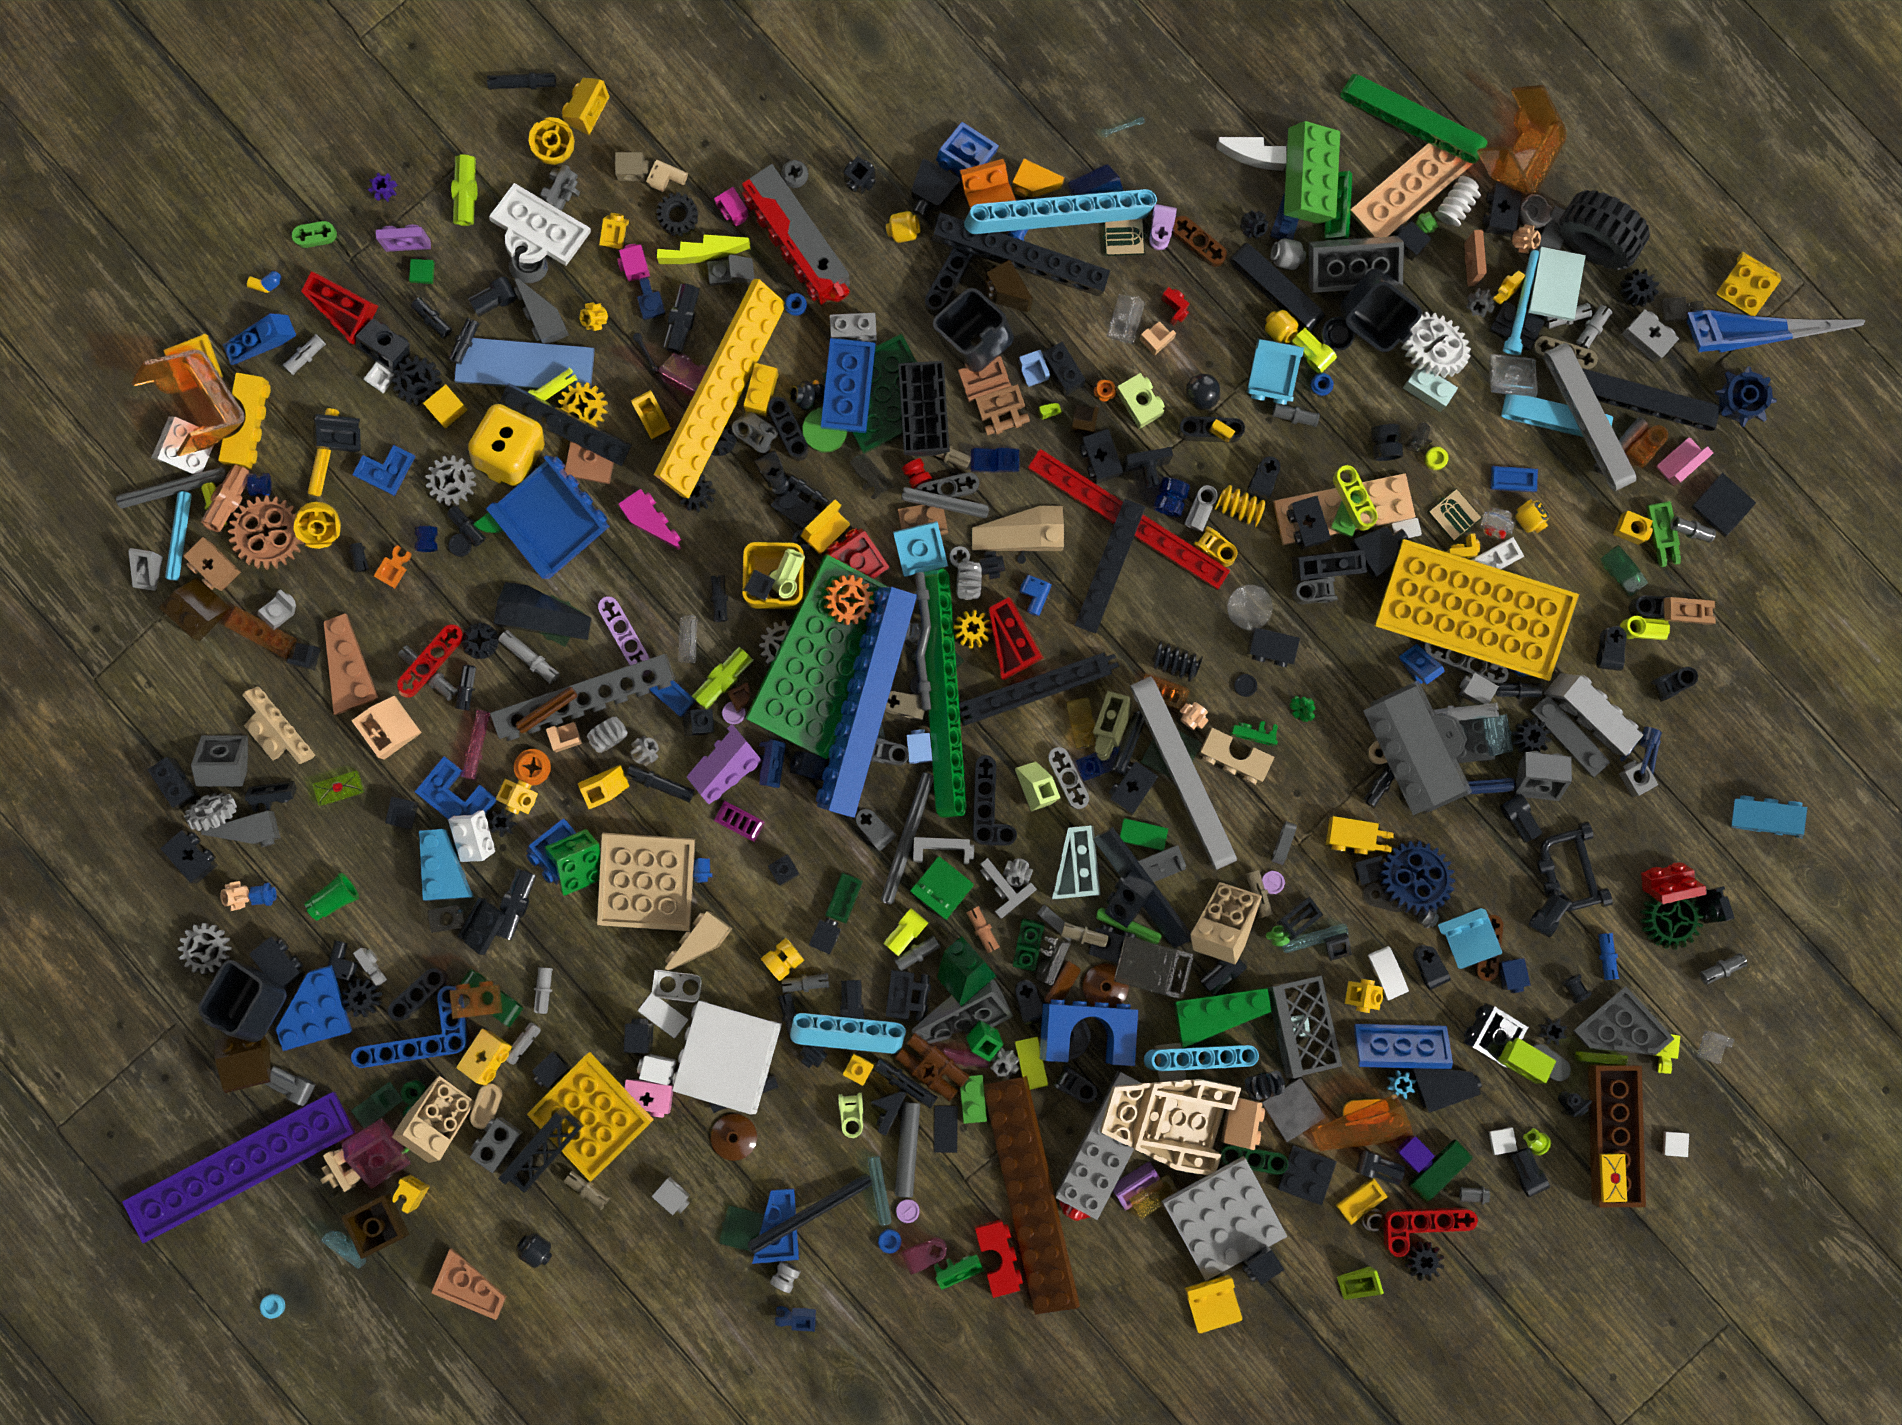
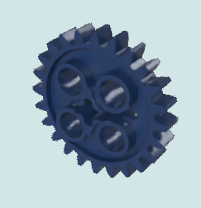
M1409 841L1407 846L1402 843L1398 849L1393 848L1391 855L1388 854L1385 857L1387 862L1381 865L1384 871L1380 873V876L1386 879L1380 884L1388 887L1384 894L1391 893L1390 902L1398 901L1396 908L1404 905L1406 913L1410 908H1413L1414 915L1420 909L1426 915L1429 909L1435 912L1437 906L1441 908L1445 904L1444 901L1450 899L1448 893L1454 891V888L1450 885L1455 882V879L1449 876L1454 873V870L1447 869L1451 861H1443L1446 856L1445 854L1437 855L1439 848L1431 851L1430 843L1422 847L1421 841H1418L1414 847L1412 841ZM1409 859L1416 860L1418 866L1412 865ZM1429 872L1435 873L1437 876V880L1432 879L1429 875ZM1398 876L1403 877L1406 880V884L1401 883L1398 880ZM1417 889L1422 890L1425 893V897H1421L1417 893Z

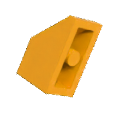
M1023 159L1012 182V190H1015V194L1023 198L1038 197L1061 189L1064 177Z

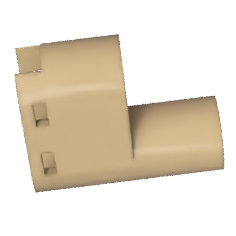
M656 160L646 182L650 187L664 192L669 180L684 185L688 173Z

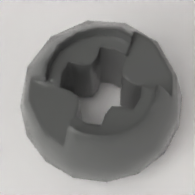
M789 160L783 165L780 172L784 182L791 188H800L806 183L809 175L806 165L798 160ZM795 170L798 173V177L794 178L791 175V171Z

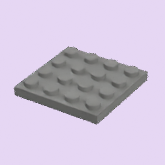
M1244 1156L1162 1200L1205 1281L1244 1261L1265 1246L1269 1247L1287 1237Z

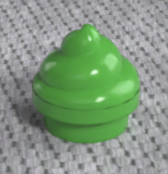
M1430 211L1425 214L1421 213L1418 216L1416 225L1424 233L1435 232L1434 229L1438 227V224Z

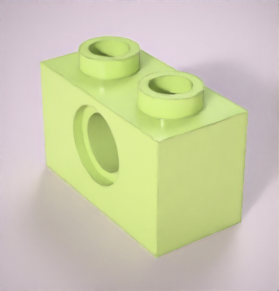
M1141 373L1117 386L1116 389L1117 395L1139 429L1161 417L1165 407L1159 396L1155 397L1151 390L1153 386L1147 377L1144 378ZM1142 395L1147 398L1148 403L1141 405L1136 401V397Z

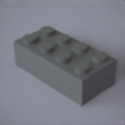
M1398 236L1309 242V287L1313 292L1352 290L1368 271L1375 268L1383 270L1403 286L1404 242Z

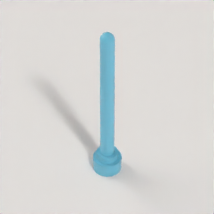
M1532 250L1530 253L1511 337H1508V341L1504 343L1503 352L1507 354L1520 355L1523 344L1521 343L1520 335L1538 263L1539 251Z

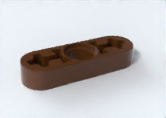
M1179 216L1175 218L1172 233L1176 238L1210 266L1218 267L1224 263L1227 252L1220 243L1188 217ZM1183 223H1185V229L1189 233L1192 229L1194 230L1189 239L1186 238L1188 236V233L1185 230H1177L1178 224L1182 225ZM1196 236L1203 237L1205 245L1202 247L1195 246L1193 238ZM1209 243L1212 245L1210 247V250L1213 253H1216L1217 251L1221 253L1219 256L1221 259H1212L1211 257L1213 254L1209 250H1207V253L1203 252L1207 249Z
M1488 915L1490 922L1494 919L1493 922L1497 924V928L1493 929L1501 947L1503 921L1497 915ZM1500 955L1492 957L1494 958L1493 962L1488 961V968L1492 969V973L1487 974V977H1485V973L1481 972V968L1486 967L1487 961L1475 964V974L1478 979L1492 981L1496 978Z

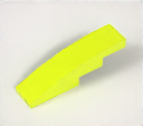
M704 235L703 243L681 242L680 250L657 249V260L659 264L707 262L750 249L749 238Z

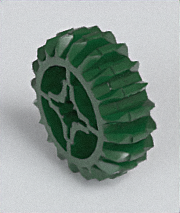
M1649 895L1651 902L1644 901L1643 904L1647 907V910L1640 911L1641 914L1645 915L1644 919H1640V923H1646L1647 926L1643 927L1642 931H1650L1647 939L1652 940L1655 938L1654 945L1659 946L1662 943L1663 949L1671 947L1672 950H1677L1678 945L1681 948H1685L1687 946L1686 941L1693 943L1694 938L1692 935H1700L1696 927H1703L1702 923H1698V919H1702L1704 916L1703 914H1697L1701 906H1693L1696 902L1694 897L1670 902V905H1667L1664 912H1657L1662 903ZM1679 904L1685 909L1687 918L1681 914V906ZM1669 915H1671V917L1675 918L1676 920H1680V921H1674V922H1672L1671 920H1669L1668 918L1663 917V916H1669ZM1656 920L1662 923L1664 934L1657 927ZM1679 925L1686 926L1680 935L1672 938L1673 932H1676Z

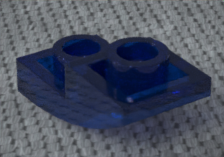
M1119 745V748L1114 747L1110 757L1105 761L1099 760L1096 752L1075 760L1083 782L1113 771L1112 766L1121 745Z

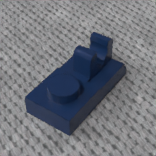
M1284 193L1270 237L1278 240L1283 238L1293 240L1299 219L1284 215Z
M775 740L761 742L759 746L765 747V755H758L763 761L759 785L780 788L786 743Z

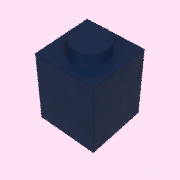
M1525 958L1499 962L1498 971L1503 990H1510V993L1523 992L1524 987L1530 986Z

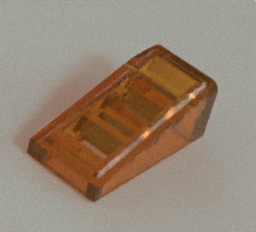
M1145 674L1143 679L1148 678L1151 675ZM1151 676L1158 688L1159 685H1163L1160 694L1166 706L1180 711L1186 703L1190 690ZM1168 688H1171L1169 699L1165 700ZM1177 691L1181 692L1177 703H1174Z

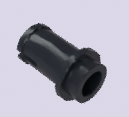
M362 543L349 545L348 553L351 554L355 573L369 570L364 553L366 548Z

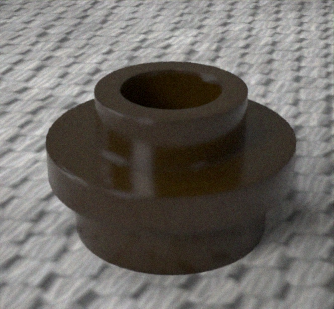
M1370 1208L1364 1212L1361 1221L1367 1230L1378 1231L1384 1226L1385 1217L1381 1210Z

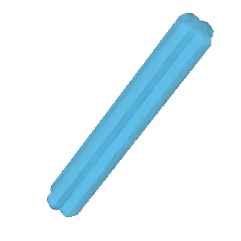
M180 491L177 495L165 578L172 581H178L180 576L192 497L189 492Z

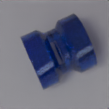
M433 526L415 527V535L417 536L415 551H438V543L435 542L438 528Z

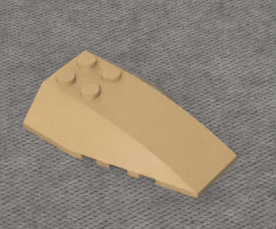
M1202 1079L1113 1086L1100 1132L1175 1170L1210 1175L1217 1171L1221 1154L1213 1149L1224 1108L1235 1110L1241 1088Z

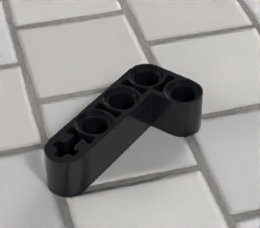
M983 755L978 758L975 765L973 839L979 845L1010 846L1017 838L1015 828L1007 824H994L996 761L989 755ZM984 760H987L988 764L992 765V768H989L987 771V777L992 776V780L988 778L978 779V775L983 777V768L979 767V764H983ZM988 783L991 786L990 794L982 795L978 790L979 785ZM985 805L989 807L991 811L989 817L982 818L978 815V808ZM981 828L987 829L990 833V837L986 841H981L977 837V831ZM1003 829H1009L1012 832L1013 837L1011 841L1005 842L1000 838V832Z

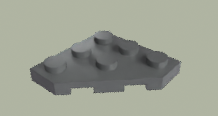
M1626 986L1573 1031L1588 1049L1657 1055L1674 1040L1673 1036Z

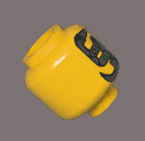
M1530 499L1516 509L1518 512L1516 520L1525 532L1530 533L1535 530L1536 533H1539L1548 526L1546 521L1550 518V514L1540 501H1532Z

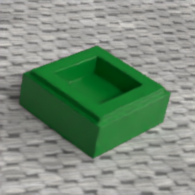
M411 259L410 283L433 284L435 262L433 260Z

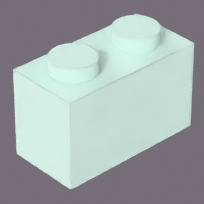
M1417 366L1403 389L1441 412L1447 406L1458 387L1439 375L1435 377L1433 371L1426 374V368L1423 367L1419 370Z

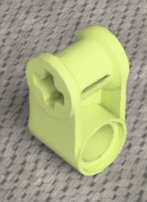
M862 1092L853 1096L839 1094L842 1131L849 1138L858 1137L863 1131ZM846 1103H856V1105H846ZM849 1121H856L859 1124L857 1133H848L846 1124Z

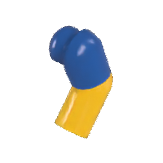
M272 271L261 280L249 277L247 287L268 293L280 284L281 275L276 271Z

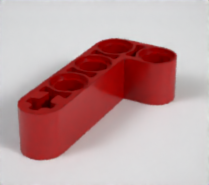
M1463 1207L1389 1210L1384 1215V1245L1388 1252L1396 1257H1402L1409 1251V1233L1470 1231L1476 1228L1478 1218L1473 1211ZM1441 1214H1445L1447 1221L1444 1225L1439 1226L1437 1218ZM1398 1215L1401 1222L1399 1226L1392 1227L1391 1219ZM1422 1215L1424 1218L1423 1224L1418 1227L1415 1226V1217ZM1465 1215L1469 1216V1220H1466L1465 1223L1454 1219V1217L1465 1218ZM1400 1239L1402 1242L1401 1248L1393 1251V1241Z

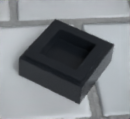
M1346 932L1324 938L1327 956L1330 961L1352 955L1349 936Z

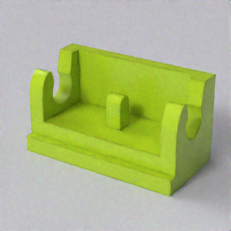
M1515 1038L1513 1042L1508 1041L1498 1062L1535 1084L1547 1083L1556 1060L1523 1040Z

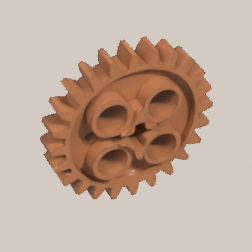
M268 495L265 496L264 502H261L257 496L255 504L247 500V508L240 505L242 513H233L237 521L229 522L235 529L228 530L230 535L235 536L229 539V542L237 544L232 549L234 552H240L238 557L241 560L247 557L246 563L248 565L255 561L254 564L257 569L263 563L266 570L269 569L270 564H273L277 569L279 561L287 565L285 559L287 557L294 560L292 552L300 553L297 544H304L300 539H297L293 529L297 514H293L295 511L294 506L292 505L287 508L288 503L286 500L279 504L278 497H275L271 502ZM273 515H281L278 523H270ZM250 521H258V526L256 528H247V525ZM284 526L287 527L286 530H279V529L283 528ZM269 528V536L265 537V529ZM248 535H255L250 539H247ZM280 536L287 537L283 545L276 544V539ZM256 542H264L261 550H253Z

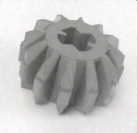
M966 561L958 565L956 592L959 598L972 600L978 599L980 596L982 569L979 563Z
M612 717L592 729L588 733L587 738L592 748L596 752L602 753L622 741L627 736V731L624 724L617 717Z

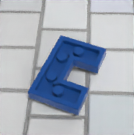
M445 756L415 791V793L448 819L453 816L473 815L479 810H483L486 816L498 801L495 800L496 797L481 785L475 789L466 802L453 793L449 788L463 770Z

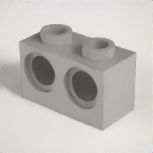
M875 313L830 315L831 338L877 342Z

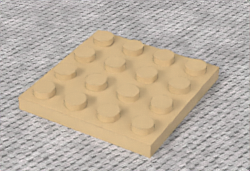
M602 833L597 925L690 931L695 839Z

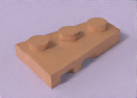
M452 1248L449 1249L431 1292L434 1295L495 1320L498 1319L507 1297Z

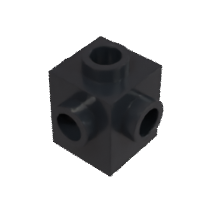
M859 156L853 162L850 161L843 170L845 185L852 192L858 191L862 195L865 190L869 191L876 182L875 167L869 161L863 160Z

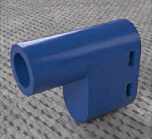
M1027 575L1026 579L1023 580L1019 592L1032 597L1027 612L1040 616L1052 585L1030 575Z

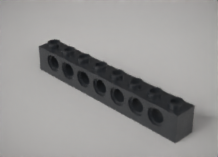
M939 213L935 219L929 240L1000 264L1011 260L1015 269L1095 296L1101 295L1105 290L1110 273L1108 269L999 232L972 234L966 230L964 220L943 213Z

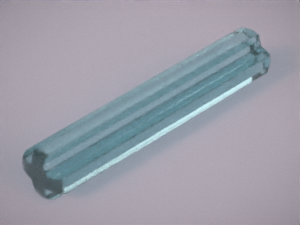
M1340 924L1305 934L1289 941L1288 944L1282 946L1284 953H1289L1325 942L1324 938L1345 932L1349 934L1346 924Z
M872 1156L867 1161L878 1220L881 1226L889 1225L892 1220L879 1156Z

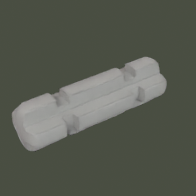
M529 1023L525 1028L526 1032H522L512 1045L513 1049L509 1051V1056L506 1059L508 1063L514 1065L519 1059V1054L522 1055L533 1042L532 1038H536L540 1033L541 1029L534 1023Z

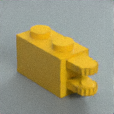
M1333 816L1329 818L1326 845H1332L1331 849L1336 851H1345L1346 848L1354 849V853L1368 855V851L1375 850L1391 852L1392 847L1377 845L1376 840L1377 836L1386 839L1393 838L1394 833L1378 830L1379 823Z

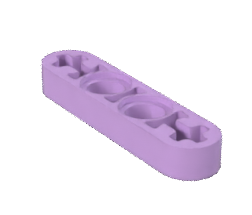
M612 597L602 598L598 604L599 612L629 665L638 663L635 658L633 661L630 658L637 656L641 651L643 655L639 657L642 661L650 659L619 603ZM605 603H614L615 606L612 607L614 613L617 615L620 612L621 616L614 617L609 622L608 619L612 618L608 611H603L606 607ZM617 621H624L626 623V630L624 632H615L614 625ZM630 640L636 641L638 645L637 650L632 653L625 650V644ZM646 670L643 677L648 676L652 671Z

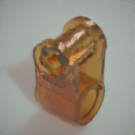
M1653 426L1644 432L1629 447L1625 454L1634 458L1642 469L1667 441L1668 431L1663 426ZM1652 432L1659 435V442L1652 440Z

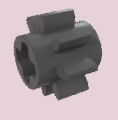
M1478 288L1475 294H1469L1467 299L1470 302H1468L1466 308L1471 309L1473 316L1481 315L1484 318L1487 311L1492 313L1494 309L1492 304L1495 300H1493L1494 297H1491L1489 289L1485 291Z

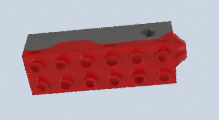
M773 164L742 183L744 190L742 195L745 205L750 211L754 210L757 216L756 220L761 228H767L770 241L775 247H780L781 256L786 264L793 265L794 275L800 283H805L806 291L812 301L817 300L822 305L828 300L839 302L846 298L850 291L848 288L850 286L849 273Z

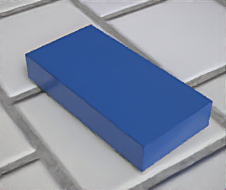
M1493 466L1491 467L1490 490L1535 493L1537 491L1538 469Z
M670 681L672 686L658 690L657 686L649 688L651 692L680 717L696 702L675 681Z

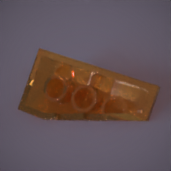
M1397 1094L1311 1129L1320 1151L1388 1144L1413 1134L1411 1124Z

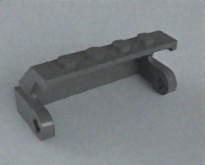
M1419 680L1369 703L1371 707L1363 710L1413 815L1420 812L1426 814L1472 792L1456 759L1458 755L1462 754L1467 740L1466 735L1456 717L1445 713L1435 715Z

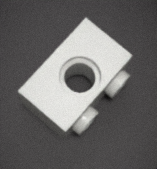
M653 1054L645 1055L644 1058L639 1060L637 1073H640L639 1079L668 1085L672 1082L677 1060Z

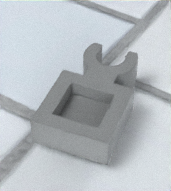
M360 948L353 953L376 986L381 985L387 980L379 970V966L376 963L378 959L371 949Z

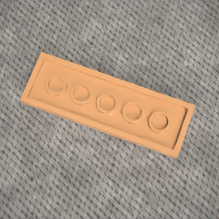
M1428 143L1350 210V214L1372 238L1389 237L1473 164Z
M1406 473L1362 482L1378 515V519L1372 527L1414 519L1416 517ZM1336 488L1273 501L1283 546L1295 543L1293 532L1296 531L1293 523H1289L1286 511L1289 510L1288 506L1293 502L1313 496H1318L1330 536L1341 534L1330 529L1342 501ZM1361 514L1362 522L1370 523L1369 515ZM1305 518L1303 525H1308V527H1310L1312 524L1311 521L1307 522Z

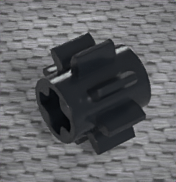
M1253 210L1246 213L1241 219L1240 228L1244 230L1242 234L1248 238L1253 236L1255 239L1264 235L1269 223L1264 219L1266 215L1261 211L1256 213Z
M996 551L985 552V558L980 559L982 575H988L989 580L1000 578V572L1005 571L1003 556H996Z
M502 808L501 814L493 811L492 813L495 817L493 820L488 821L494 827L491 829V833L500 831V837H504L505 832L514 834L511 829L513 826L518 825L512 819L515 814L510 813L506 815L507 811ZM500 818L507 819V821L505 822L507 826L505 828L501 826L499 827V825L501 824V822L499 821Z
M1546 1017L1545 1024H1538V1027L1541 1028V1033L1537 1036L1544 1037V1044L1549 1045L1552 1040L1553 1044L1558 1046L1561 1038H1567L1563 1035L1567 1026H1561L1559 1018H1556L1552 1023V1020ZM1551 1027L1556 1029V1031L1553 1032V1035H1549L1548 1033L1552 1030Z
M806 1045L799 1053L804 1057L801 1063L808 1068L812 1065L818 1068L828 1055L824 1052L826 1047Z

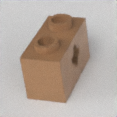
M204 537L184 555L189 561L186 565L195 574L200 572L205 577L202 581L211 590L216 588L222 591L241 573L211 541ZM212 562L213 566L211 570L209 569L210 567L208 565V563Z

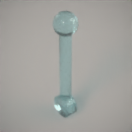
M1144 117L1109 130L1103 129L1100 134L1103 138H1107L1109 134L1135 125H1141L1145 123Z

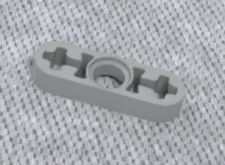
M1061 747L1052 749L1048 755V762L1069 805L1074 809H1083L1089 802V795L1068 752ZM1054 753L1064 754L1065 757L1062 759L1064 766L1069 763L1071 768H1065L1058 773L1057 769L1061 768L1058 761L1053 762ZM1065 772L1074 774L1075 781L1073 784L1066 785L1063 783L1062 775ZM1079 784L1080 788H1077L1076 791L1079 795H1084L1083 804L1074 803L1072 799L1075 798L1073 791L1069 794L1067 789L1074 788Z

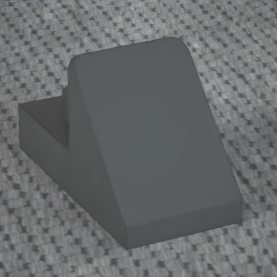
M728 255L729 260L707 262L710 286L752 282L755 279L752 258Z

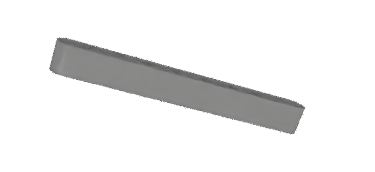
M1150 676L1130 685L1132 694L1214 869L1218 870L1237 861L1233 848L1154 679Z

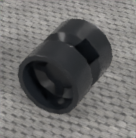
M1385 424L1371 428L1372 442L1376 443L1373 447L1375 461H1391L1404 456L1403 446L1398 441L1402 438L1399 424Z

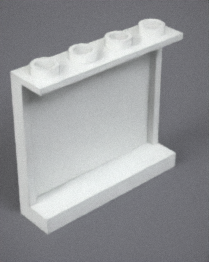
M698 1001L692 1009L691 1017L693 1021L691 1027H688L685 1033V1040L687 1041L685 1048L679 1054L678 1062L680 1066L672 1079V1085H674L672 1091L747 1114H756L782 1024L723 1008L705 1001Z

